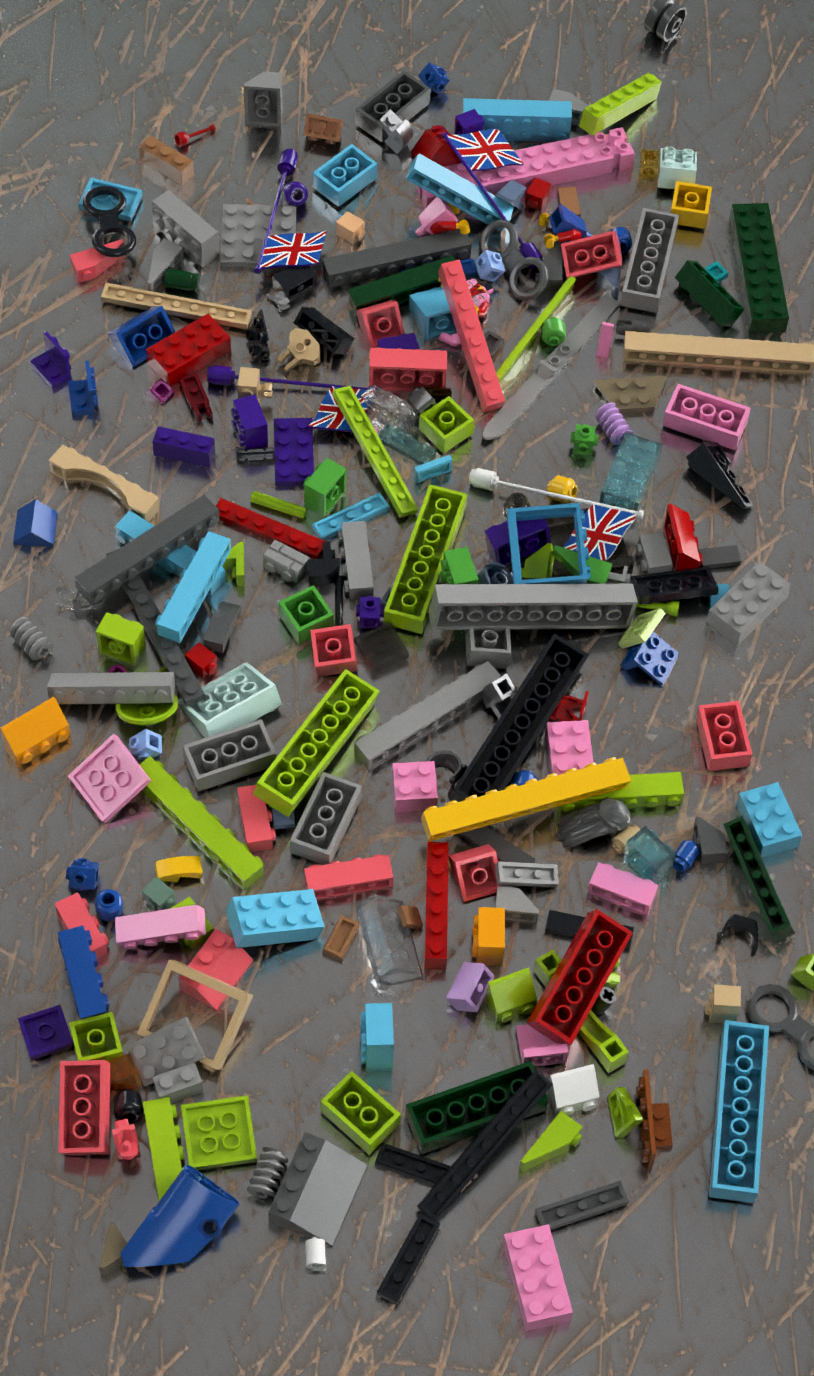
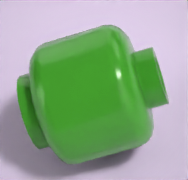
M551 317L543 322L541 328L543 342L551 346H557L565 341L566 325L564 321L557 317Z

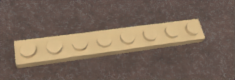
M111 283L105 284L101 295V302L148 310L153 306H163L166 314L197 320L209 313L218 324L246 330L252 317V310Z

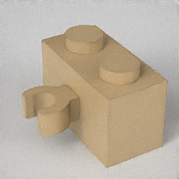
M240 367L237 384L238 399L251 395H256L258 402L260 396L272 398V384L265 383L260 385V369Z

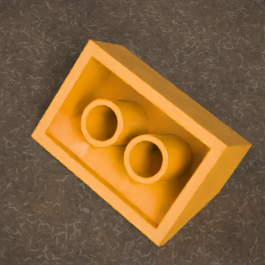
M55 697L50 698L0 728L4 749L17 767L30 762L38 754L47 752L50 747L58 742L65 741L71 735L69 724Z

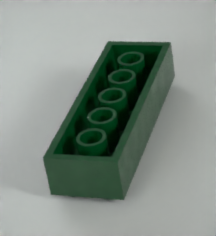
M532 1061L406 1104L405 1116L420 1153L424 1154L478 1135L533 1072L535 1068ZM546 1093L524 1118L547 1110L548 1097Z

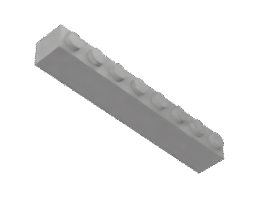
M489 661L476 665L472 671L460 675L451 684L443 685L433 695H427L423 701L409 706L400 715H394L387 723L376 726L369 734L358 737L354 742V753L368 770L372 769L482 701L483 688L501 677V675Z

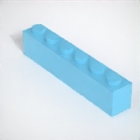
M418 154L410 164L406 180L487 225L496 220H503L479 186L421 154ZM489 193L510 222L514 206ZM498 228L496 230L501 232L504 228Z
M129 510L115 525L116 538L119 542L127 544L154 527V525ZM184 545L156 563L163 566L169 573H174L181 578L183 570L190 565L192 554L197 551ZM223 567L207 593L210 596L226 580Z
M208 531L205 538H201L198 551L192 554L189 567L183 570L180 583H177L173 589V596L166 601L163 614L159 615L156 619L155 626H157L159 636L181 643L231 551V539L210 531Z

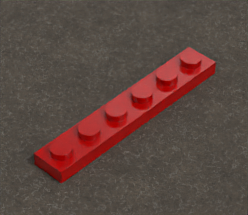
M220 498L216 504V507L219 509V519L223 522L271 542L277 540L312 559H319L322 555V542H326L223 498Z

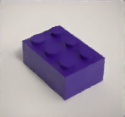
M546 519L516 521L520 560L534 554L547 543H551L550 528ZM506 521L485 530L487 551L492 561L501 563L504 566L511 564L508 524Z

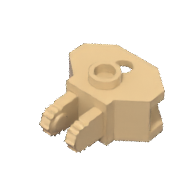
M295 328L290 332V344L287 346V350L278 356L276 360L278 363H281L289 356L293 358L284 367L286 372L297 365L315 366L320 362V345L308 330Z

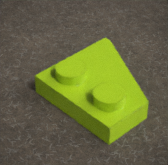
M616 1087L607 1098L615 1138H624L643 1121V1117L626 1088Z

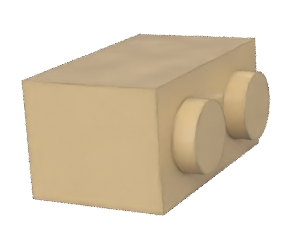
M714 984L712 992L708 993V1001L705 1003V1015H709V1023L724 1024L725 1020H737L741 1007V986Z

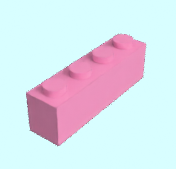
M198 905L115 917L116 943L123 946L124 949H136L137 945L142 944L145 946H156L158 942L162 941L175 943L181 938L187 940L198 939L199 936L206 935L205 911Z

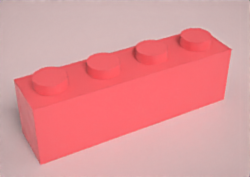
M378 854L371 858H354L351 861H334L327 865H311L308 868H304L306 889H313L316 899L393 887L394 877L389 855Z

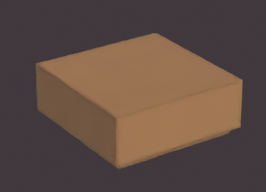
M401 905L397 909L403 928L419 930L423 927L418 907Z

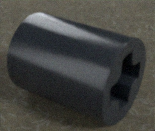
M603 987L591 1008L593 1013L603 1014L616 1001L615 992L609 987Z

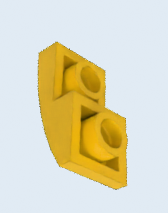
M200 856L172 857L158 860L154 863L156 876L161 881L178 882L180 877L201 878L203 874Z

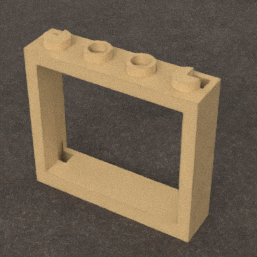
M169 959L137 1034L142 1035L144 1038L154 1033L149 1029L173 973L177 972L239 1000L215 1058L211 1059L205 1056L206 1058L199 1061L203 1063L201 1067L213 1072L214 1069H222L253 995L176 960Z

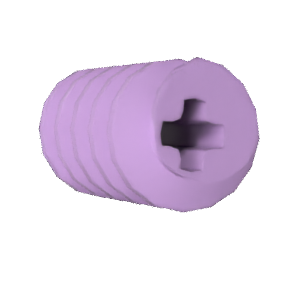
M615 403L604 404L596 412V420L613 445L627 443L634 436L633 431L630 430V426L623 419V415L619 413V409L615 407Z

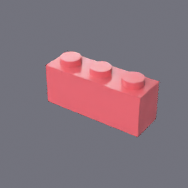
M256 785L237 787L245 841L249 852L273 849V841L276 840L275 829L270 828L269 823L273 822L271 809L267 810L266 803L253 795Z
M77 892L54 903L56 914L65 930L84 925L85 931L89 930L92 938V945L89 946L90 951H95L97 958L108 954L107 945L109 941L105 933H100L98 927H100L95 915H90L88 911L90 907L85 898L81 899Z

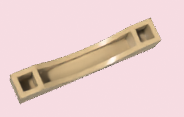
M62 444L49 459L50 472L66 481H90L110 489L123 501L128 511L130 510L148 522L160 510L159 498L154 493L143 490L138 484L127 481L122 475L111 472L106 466L95 463L90 457L79 454L71 447L68 448Z

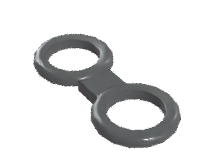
M501 219L491 222L481 233L479 240L480 252L488 250V238L494 230L506 228L510 234V242L500 256L502 257V262L510 270L509 288L512 294L520 300L528 301L535 299L542 294L549 279L545 263L539 258H525L517 248L518 232L512 223ZM535 265L540 271L538 285L530 292H521L517 286L518 274L526 266Z
M767 984L756 988L747 999L746 1010L749 1019L753 1024L769 1026V1032H783L799 1045L798 1051L801 1060L809 1069L814 1071V1059L808 1051V1043L814 1037V1027L798 1015V1004L795 997L789 990L780 985ZM775 994L782 997L789 1007L787 1018L777 1023L767 1022L762 1019L756 1010V1002L761 996Z

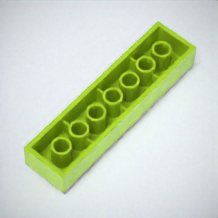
M429 484L384 609L383 624L423 634L429 616L428 611L435 584L441 582L440 571H443L441 560L444 558V551L452 550L466 510V493Z
M345 669L259 779L253 795L289 818L374 706L380 690Z

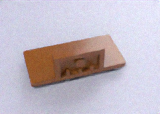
M647 1069L643 1070L642 1077L638 1078L636 1098L640 1099L638 1110L643 1117L642 1128H640V1141L644 1142L642 1162L646 1163L647 1170H652L656 1149H672L673 1141L669 1103H651L649 1071Z

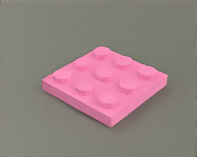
M112 734L68 775L104 823L108 822L152 781L115 734Z

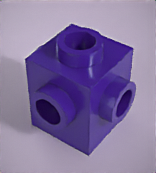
M360 597V605H356V617H360V628L380 629V617L384 618L385 606L381 605V597Z

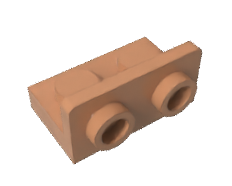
M307 113L303 135L308 136V140L318 141L321 138L326 139L325 143L336 145V142H341L342 139L340 136L343 120Z

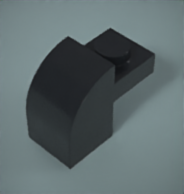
M322 542L323 559L308 560L309 587L313 585L315 587L330 585L340 573V558H335V549L331 550L330 542Z

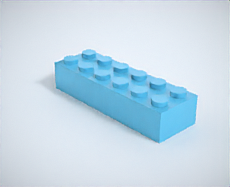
M463 98L462 113L475 109L484 119L483 130H500L507 141L556 142L570 139L572 101Z

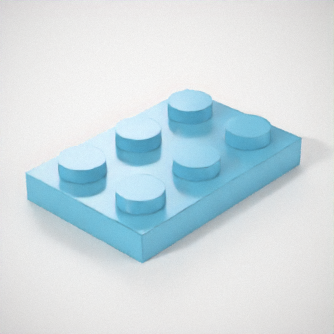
M90 178L78 203L79 209L85 210L82 205L83 197L89 190L99 186H110L121 191L126 198V207L118 215V219L131 222L142 199L143 190ZM98 195L90 203L96 209L110 210L116 207L119 202L111 195Z

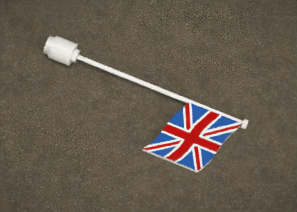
M477 468L472 469L469 476V484L475 488L492 491L498 485L592 505L585 513V522H582V529L586 528L587 533L584 548L588 547L590 557L607 561L615 552L623 535L636 518H643L644 515L642 510H639V512L499 481V477L494 471ZM574 529L563 548L577 552Z

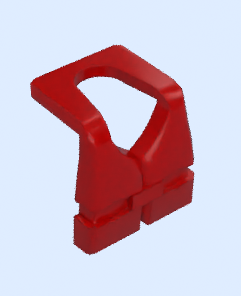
M589 691L585 692L583 700L565 695L549 721H582L584 709L588 702ZM581 707L579 718L571 710Z

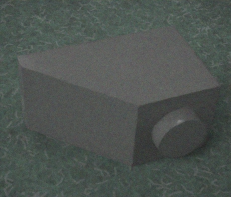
M423 387L420 389L416 388L409 394V402L420 415L437 404Z
M696 817L693 829L696 844L700 850L698 855L700 864L725 863L727 854H730V844L726 842L724 833L701 817Z

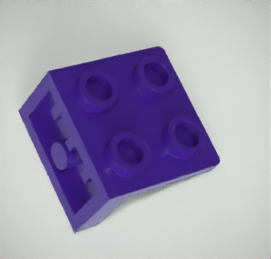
M46 331L43 333L46 352L30 360V365L53 390L71 379L70 370L72 368L69 364V352L59 345L55 336H51Z

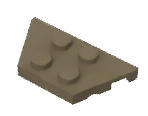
M667 376L594 380L593 387L595 389L598 388L603 394L602 398L606 403H615V407L619 409L621 414L654 412Z

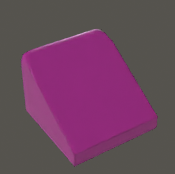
M160 378L145 394L162 405L174 393V390Z

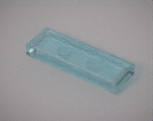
M389 424L378 435L384 445L421 465L430 462L436 455L435 449Z

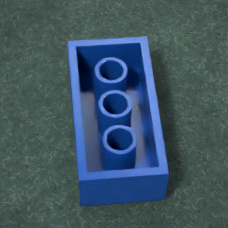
M84 925L57 932L79 1020L105 1014L110 1006L107 995H102L101 988L104 985L101 972L96 973L95 967L98 966L95 951H90L89 946L92 945L90 931H85Z

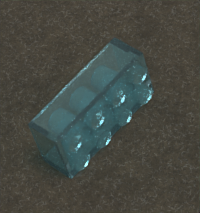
M625 433L601 490L599 503L639 511L660 460L663 444Z

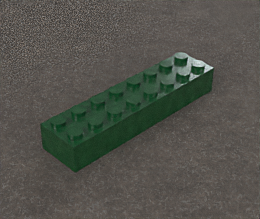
M769 203L732 204L729 220L749 334L786 332L789 314Z

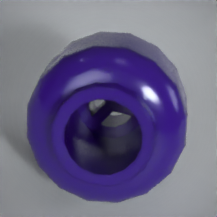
M297 181L287 183L283 189L284 200L293 206L304 204L308 198L306 186Z

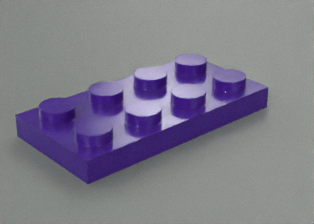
M274 418L275 486H303L305 479L308 476L311 477L314 473L313 428H308L312 423V418Z

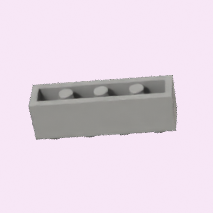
M365 521L341 523V531H338V541L343 544V547H340V558L345 560V564H342V574L347 577V580H344V591L349 593V600L373 596L374 586Z

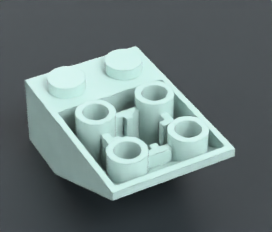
M661 148L657 187L675 189L676 181L695 184L697 152L691 149Z

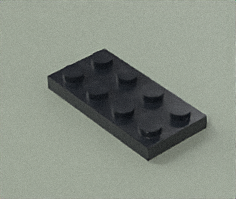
M709 567L631 576V584L634 586L639 604H651L662 601L670 602L671 600H687L694 597L718 595V586Z

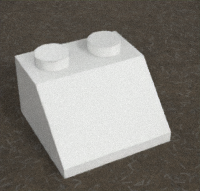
M594 1064L550 1075V1081L553 1085L549 1088L547 1094L555 1117L560 1111L570 1116L576 1111H590L598 1106L600 1096Z

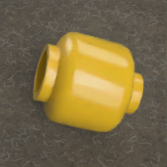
M558 475L552 481H549L547 491L576 497L578 487L573 479ZM550 496V498L555 501L563 503L570 502V500Z

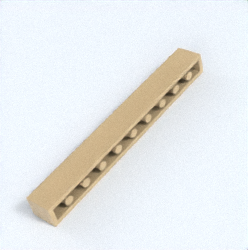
M625 331L623 361L812 374L814 368V344Z

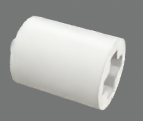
M317 1237L306 1240V1268L312 1270L325 1268V1240Z

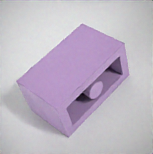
M463 962L446 999L457 1011L478 1012L486 995L488 982L492 981L495 976L484 963Z

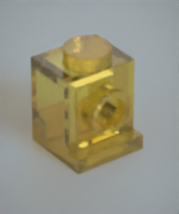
M641 149L639 178L657 179L660 150Z

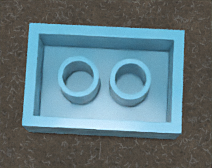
M351 144L313 172V188L339 207L377 179L378 163Z
M778 782L739 793L736 807L740 816H743L747 822L762 858L799 847L802 833Z
M392 1003L365 1004V1012H361V1064H365L366 1072L392 1071L394 1052Z

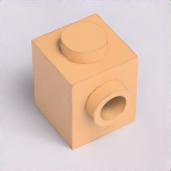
M347 211L336 221V235L354 245L365 235V221Z

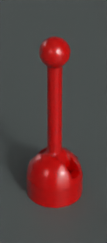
M211 124L208 128L189 135L186 132H178L174 134V139L178 147H183L189 143V138L208 131L213 132L216 127Z

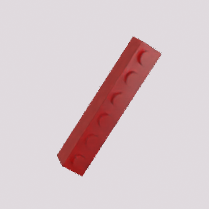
M427 842L424 969L446 970L449 842Z

